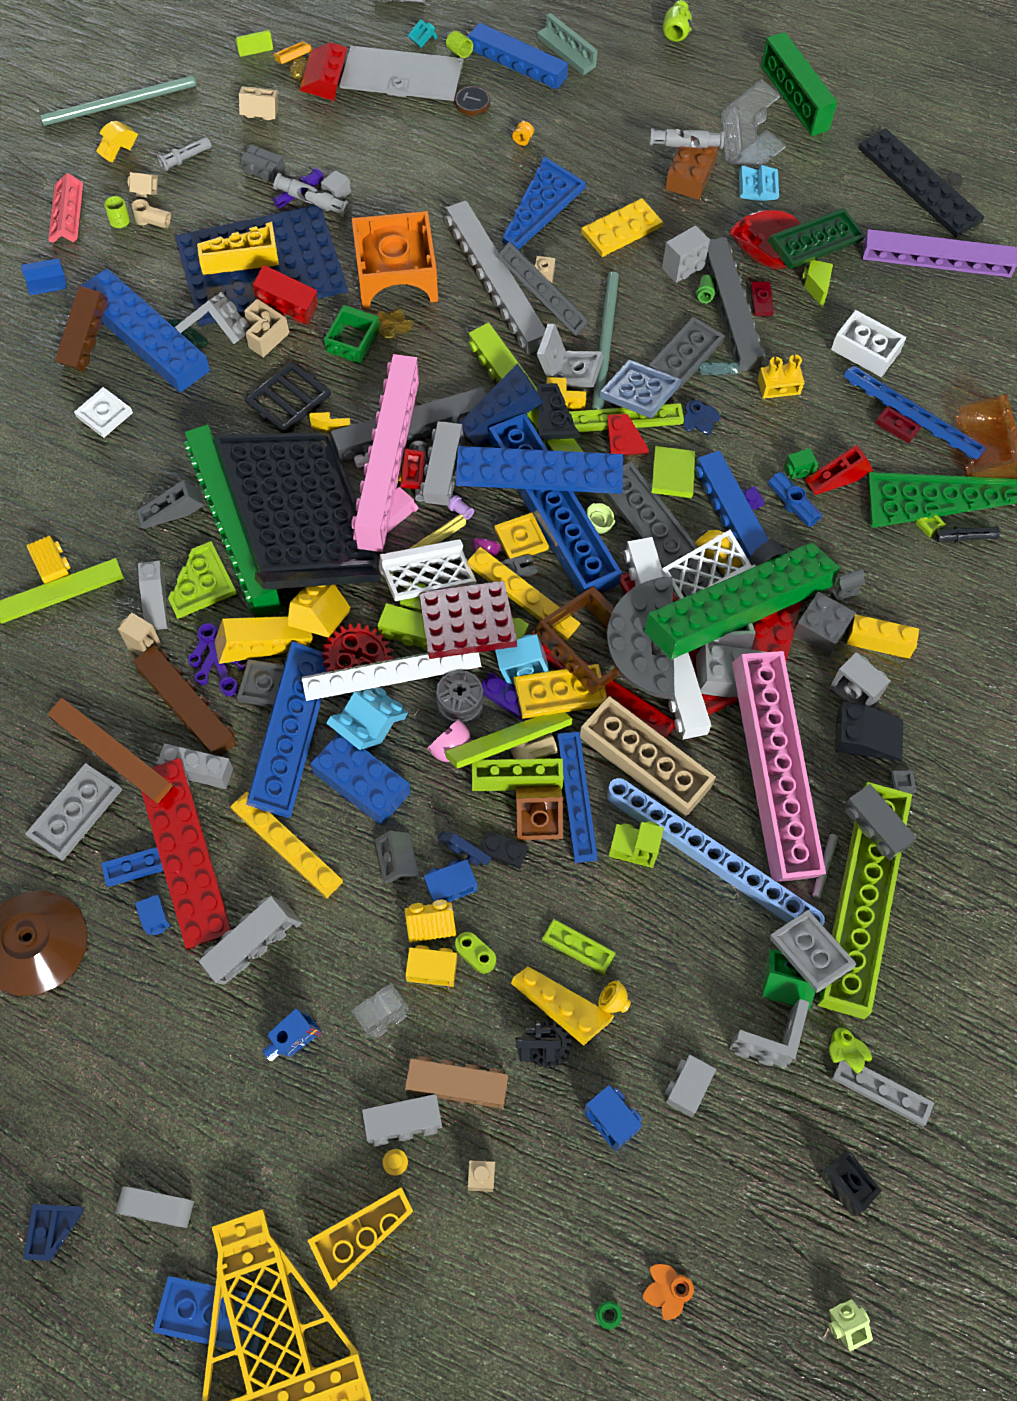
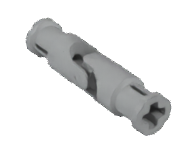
M651 128L649 145L664 144L670 147L683 146L693 148L713 146L723 149L724 131L720 133L679 129L660 131ZM691 136H694V137H696L697 139L694 140V141H691Z
M278 173L275 178L273 189L283 190L292 197L307 203H314L321 209L334 211L340 214L341 217H344L349 201L334 198V195L327 192H318L315 187L296 179L291 180L283 177L281 173ZM302 187L308 188L305 198L301 195Z

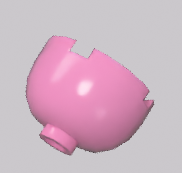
M458 719L427 750L438 760L450 762L446 758L445 751L471 742L470 732L465 724Z

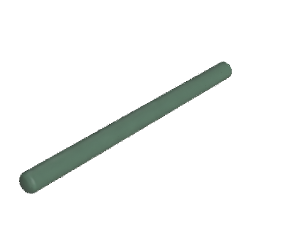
M188 76L40 116L43 125L47 126L196 86L197 81L194 76Z
M610 272L607 277L599 351L603 353L604 358L594 385L592 410L604 408V399L600 398V391L607 382L619 280L617 272Z

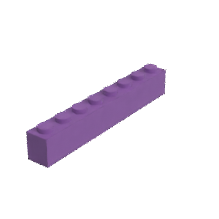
M868 229L863 242L862 259L1012 277L1017 267V247Z

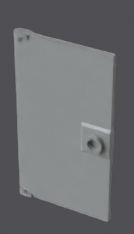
M351 45L341 78L340 88L387 93L397 97L414 96L454 101L464 61L460 57Z

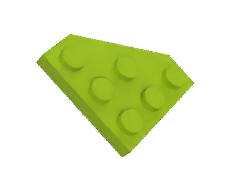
M212 541L191 549L185 567L183 566L177 578L175 589L173 592L171 591L168 597L177 619L237 594Z

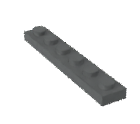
M508 242L497 258L575 336H578L590 321L511 242Z

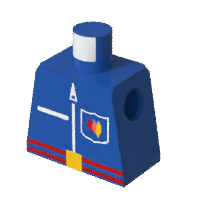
M296 1008L268 1033V1037L272 1042L262 1051L271 1062L280 1054L290 1057L321 1034L322 1031L308 1013Z

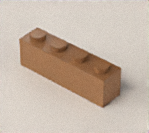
M417 1056V1059H410L405 1086L406 1093L422 1096L436 1094L437 1098L504 1108L508 1075L504 1074V1070L490 1068L489 1071L479 1070V1066L465 1064V1067L455 1066V1062L441 1060V1064L431 1062V1058Z

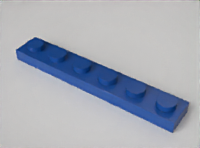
M580 732L557 734L560 759H563V784L574 863L597 861L598 857Z

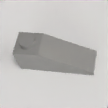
M160 561L138 563L139 587L144 620L152 624L155 630L168 629L165 573Z

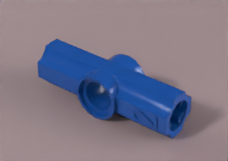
M780 472L769 480L768 485L784 501L785 509L795 513L807 527H812L821 519L822 514L806 498V492L803 488L795 486Z

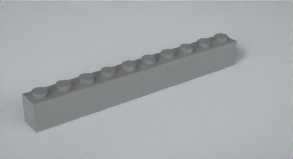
M463 201L446 207L445 222L447 227H451L455 240L460 242L462 252L467 254L470 265L475 267L478 278L483 280L487 293L492 295L494 305L499 307L503 320H507L509 329L512 334L516 335L520 348H523L527 354L538 351L546 329L510 270L497 258L499 254L470 205L467 201Z

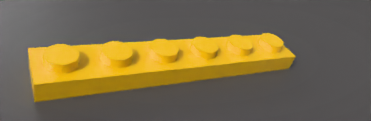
M481 547L467 561V566L489 583L504 581L507 596L539 621L560 608ZM570 616L552 629L556 634L568 641L581 623Z
M246 791L230 806L231 810L327 899L343 883V880L270 812L246 805L249 794Z

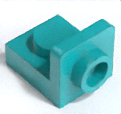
M421 19L407 35L420 48L424 46L430 37H433L435 40L438 37L434 32L436 30L430 22L425 23Z

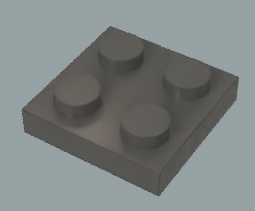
M248 659L237 696L238 702L272 708L284 666Z

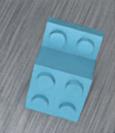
M375 687L355 691L343 712L330 716L327 724L356 748L362 750L381 744L393 723L404 720L408 711L403 708L400 702L388 697L385 690Z

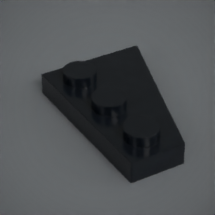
M537 384V392L543 400V403L538 405V428L541 440L580 438L579 431L574 425L573 418L567 409L558 384Z

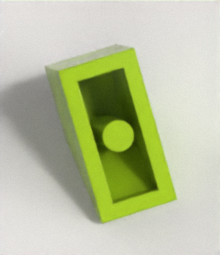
M813 260L810 261L809 267L804 268L802 276L805 279L804 287L820 305H824L833 264Z

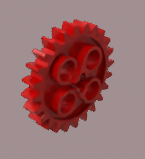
M358 623L356 629H353L352 625L349 624L348 630L341 626L340 634L333 631V638L328 637V644H324L323 650L326 652L322 653V658L326 660L323 661V667H328L326 672L371 664L372 662L392 660L393 657L389 656L392 649L386 648L389 641L382 642L384 635L376 636L377 629L370 632L369 625L361 629L360 623ZM351 642L355 647H348L345 643ZM366 649H372L376 653L369 654ZM345 661L349 664V666H341L339 662Z

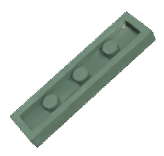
M549 13L547 15L546 27L537 32V38L582 75L596 68L597 49L552 13Z

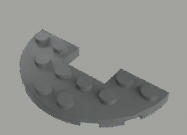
M661 577L646 581L626 593L617 603L611 614L607 632L609 654L613 664L620 671L621 676L633 687L636 686L646 691V694L665 699H674L675 697L674 659L670 660L667 655H652L651 639L644 632L648 613L673 603L672 577Z

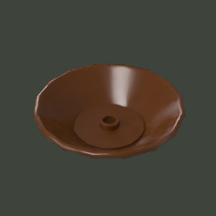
M30 891L6 900L0 906V990L16 996L41 995L61 986L78 969L87 949L88 928L81 910L67 897L50 891ZM32 935L29 941H25L26 936Z

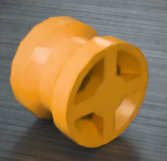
M519 122L517 129L512 134L513 140L521 146L527 145L534 134V128L528 122Z

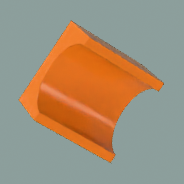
M428 211L352 218L363 309L370 308L373 297L379 291L399 284L419 287L428 294L430 302H438L437 269Z

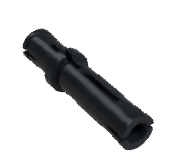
M955 526L953 529H936L935 541L960 543L962 540L998 539L1000 530L998 526L974 528Z

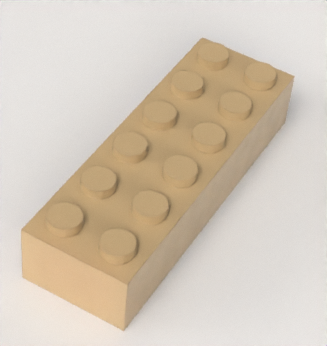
M610 696L581 727L580 738L684 819L711 789L716 776Z

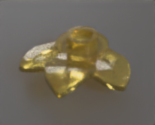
M304 56L293 59V64L290 66L291 76L295 79H303L308 62Z
M402 309L396 310L389 315L384 311H379L377 314L380 323L379 332L384 338H393L397 334L407 333L414 325V321L405 320Z

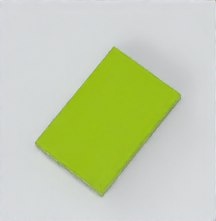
M655 446L651 493L692 498L695 451Z

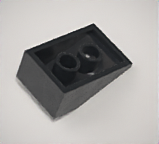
M842 702L836 717V753L902 761L903 719L867 705Z

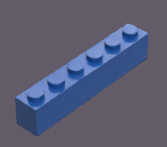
M479 23L469 34V39L473 42V52L557 90L567 78L568 62L482 23Z
M717 451L698 457L696 467H694L695 475L697 478H700L705 494H708L711 498L713 509L719 513L722 526L726 527L728 531L731 530L749 560L754 551L769 540L721 452Z

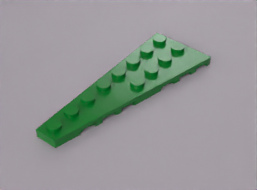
M869 472L867 475L871 528L917 521V519L925 517L933 518L936 515L940 517L1017 503V479Z

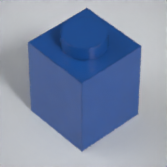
M158 894L135 903L142 927L148 935L160 934L165 931V928L171 927L164 903Z

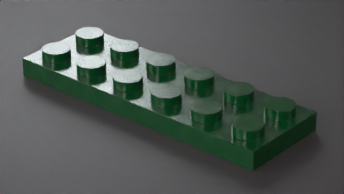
M843 208L775 233L767 241L790 270L861 242L866 235L846 209Z

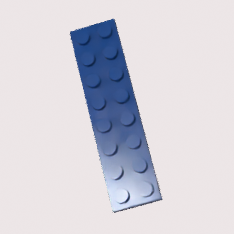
M458 446L456 486L622 494L623 454Z
M293 641L289 646L246 801L248 806L286 818H290L292 815L322 698L306 701L301 677L326 672L328 667H323V661L326 659L322 658L323 652Z

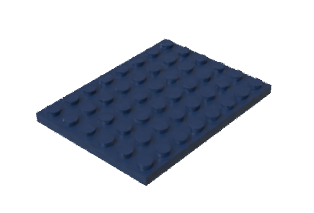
M317 205L175 235L195 311L208 300L222 292L236 306L239 315L245 316L244 310L255 301L253 284L261 268L203 275L197 244L219 237L226 239L235 232H239V234L250 232L249 228L256 226L258 229L264 228L266 223L272 222L279 262V265L269 268L317 290L318 299L347 293L348 287L322 209ZM209 312L198 320L199 326L216 322Z

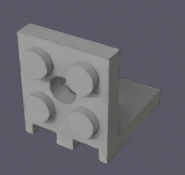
M222 292L208 300L175 326L179 333H181L209 312L233 344L243 338L250 329L246 319L239 315L236 306Z
M547 324L537 352L546 377L567 378L566 387H594L604 358L601 351H566L555 324Z
M799 999L790 1009L782 1044L739 1030L732 1039L729 1049L734 1050L735 1054L740 1057L749 1058V1056L758 1058V1062L767 1066L775 1064L786 1068L787 1064H790L792 1059L795 1060L809 1002Z

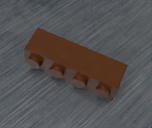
M82 286L78 287L55 361L62 366L85 372L86 367H88L90 353L96 344L95 338L102 325L101 319L108 307V298L101 292Z

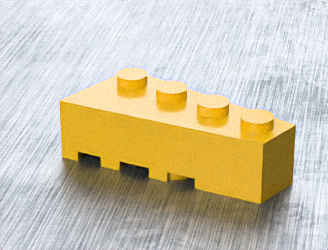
M288 617L222 619L215 639L218 663L288 653L292 641L309 647L313 639L312 633L287 626Z

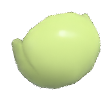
M593 503L585 511L598 534L609 531L615 523L612 510L603 503Z

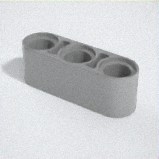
M123 1186L115 1213L187 1228L194 1201Z

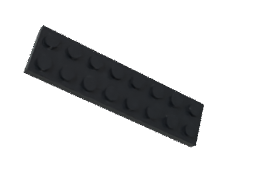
M885 128L859 143L858 149L955 238L983 221L984 215L888 129Z

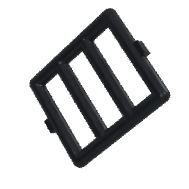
M290 361L246 396L245 402L259 413L262 420L265 422L268 420L281 432L286 433L331 396V391L317 381L316 376L312 372L307 373L294 361ZM290 371H294L321 394L312 400L284 376ZM279 382L304 402L306 406L298 412L270 388ZM264 393L291 415L292 418L283 423L258 403L256 399Z

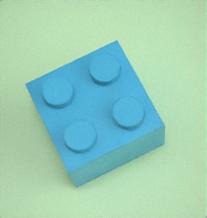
M537 634L525 635L518 639L517 647L495 650L499 669L506 682L511 686L514 685V676L549 671L546 654Z

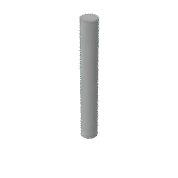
M835 834L829 835L823 855L826 874L816 878L811 897L817 900L821 898L838 841V836Z

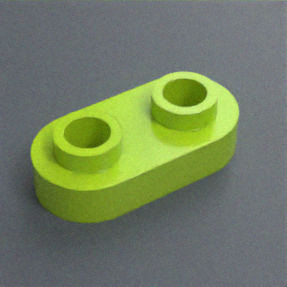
M464 932L456 938L455 949L457 953L480 973H489L495 968V953L477 936L470 932ZM465 940H469L471 942V945L469 947H465L462 943ZM482 956H487L489 960L488 962L483 963L480 961V958Z

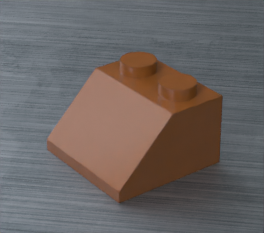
M561 786L516 787L517 840L563 839V796Z

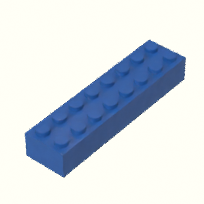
M104 269L81 285L82 287L99 291L108 298V307L103 313L102 323L179 393L210 371L206 355L109 269Z

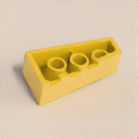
M272 222L266 223L264 228L258 229L257 226L249 228L250 232L232 233L226 239L219 237L198 243V256L203 275L261 268L263 265L267 267L279 265Z
M402 1187L308 1240L331 1290L413 1212Z

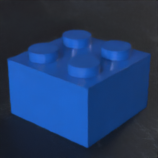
M608 1085L586 1104L583 1113L616 1152L636 1135L643 1125L640 1123L642 1118L634 1108L629 1109L623 1102L625 1100L623 1094L617 1088L612 1089Z

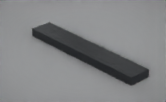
M373 566L256 572L254 580L263 590L379 582L381 574Z

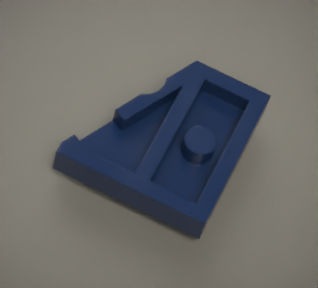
M441 832L437 840L446 844L447 848L451 851L465 855L468 862L477 867L479 864L487 866L491 860L490 856L455 833Z
M33 1204L23 1259L52 1261L84 1213L85 1208Z

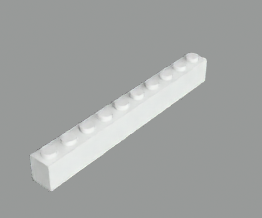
M652 537L627 542L626 550L623 552L624 560L626 563L629 562V576L631 581L634 580L636 586L655 578L664 577ZM651 642L654 655H666L654 642ZM685 653L674 659L675 697L669 700L671 713L674 712L676 717L675 728L677 732L681 733L682 740L707 735L711 728V722L689 653Z

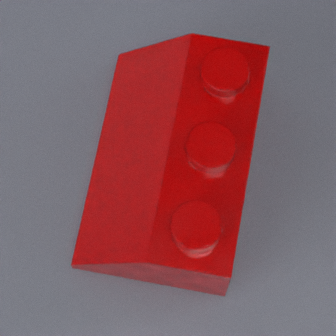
M329 42L311 50L300 91L334 101L345 63L347 47Z

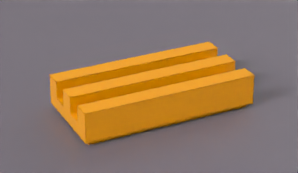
M302 41L274 53L273 56L275 61L283 64L311 52L312 49L310 44Z

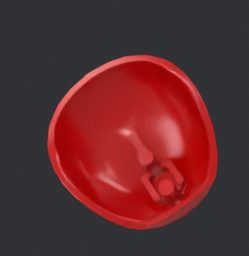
M764 210L743 217L730 229L729 234L744 254L755 263L771 269H785L788 267L767 240L771 235L801 223L787 212Z

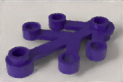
M210 623L203 624L197 633L200 641L194 652L188 656L190 666L197 668L202 664L201 655L207 645L209 646L210 653L200 671L195 674L196 683L204 686L209 682L208 674L215 663L221 678L219 687L222 694L233 696L238 691L237 682L229 676L225 663H218L215 647L218 628ZM212 633L211 636L205 637L206 634ZM194 658H198L197 662H191ZM248 659L234 661L231 663L236 664L240 670L244 671L246 669L247 663L245 665H240V662H248ZM205 676L204 680H198L199 677ZM229 686L233 687V689L229 691L226 690V688Z

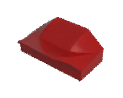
M405 449L401 471V488H421V483L425 482L426 479L424 476V469L427 464L425 452Z

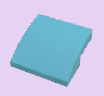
M742 165L739 169L740 198L761 201L778 199V169L761 165L757 170Z

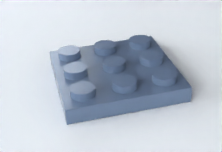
M628 360L600 391V398L646 417L653 418L679 388L681 379Z

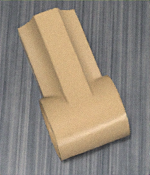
M143 199L135 200L132 203L134 219L137 224L147 225L150 223L163 228L169 227L171 212L149 206L148 202Z
M548 734L510 748L514 759H541L557 753V747L553 736Z

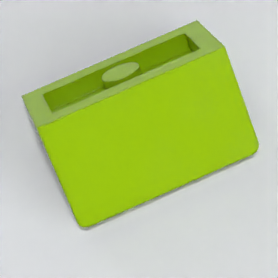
M269 30L239 36L235 39L240 57L273 50Z

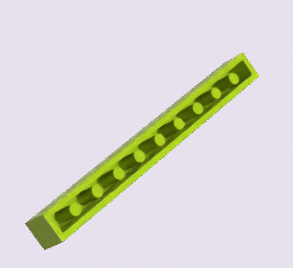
M489 322L469 333L470 342H468L471 351L473 353L476 352L481 365L488 368L491 379H495L499 383L518 363ZM537 406L526 415L539 435ZM574 438L542 440L549 451L583 452Z

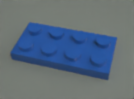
M168 1276L153 1332L209 1344L216 1286ZM236 1290L232 1292V1294L243 1300L248 1295V1293ZM252 1294L248 1303L262 1309L267 1297ZM222 1297L215 1346L235 1350L236 1346L224 1298ZM233 1299L235 1311L238 1315L243 1304ZM269 1302V1304H268V1306H267V1308H266V1310H265V1312H267V1313H268V1309H269L270 1302ZM246 1306L239 1321L252 1328L259 1313ZM262 1316L255 1329L262 1334L266 1322L265 1316ZM240 1327L243 1342H245L250 1332ZM253 1334L246 1349L258 1354L261 1338Z

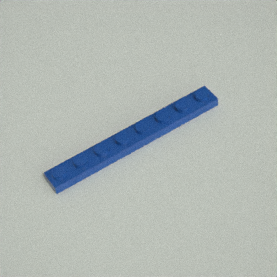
M853 366L846 370L844 377L848 379L850 384L860 386L866 394L876 396L882 404L892 406L898 413L905 417L908 416L914 420L913 422L930 430L933 436L941 437L947 441L949 446L962 450L967 457L977 460L987 450L985 446L858 367Z

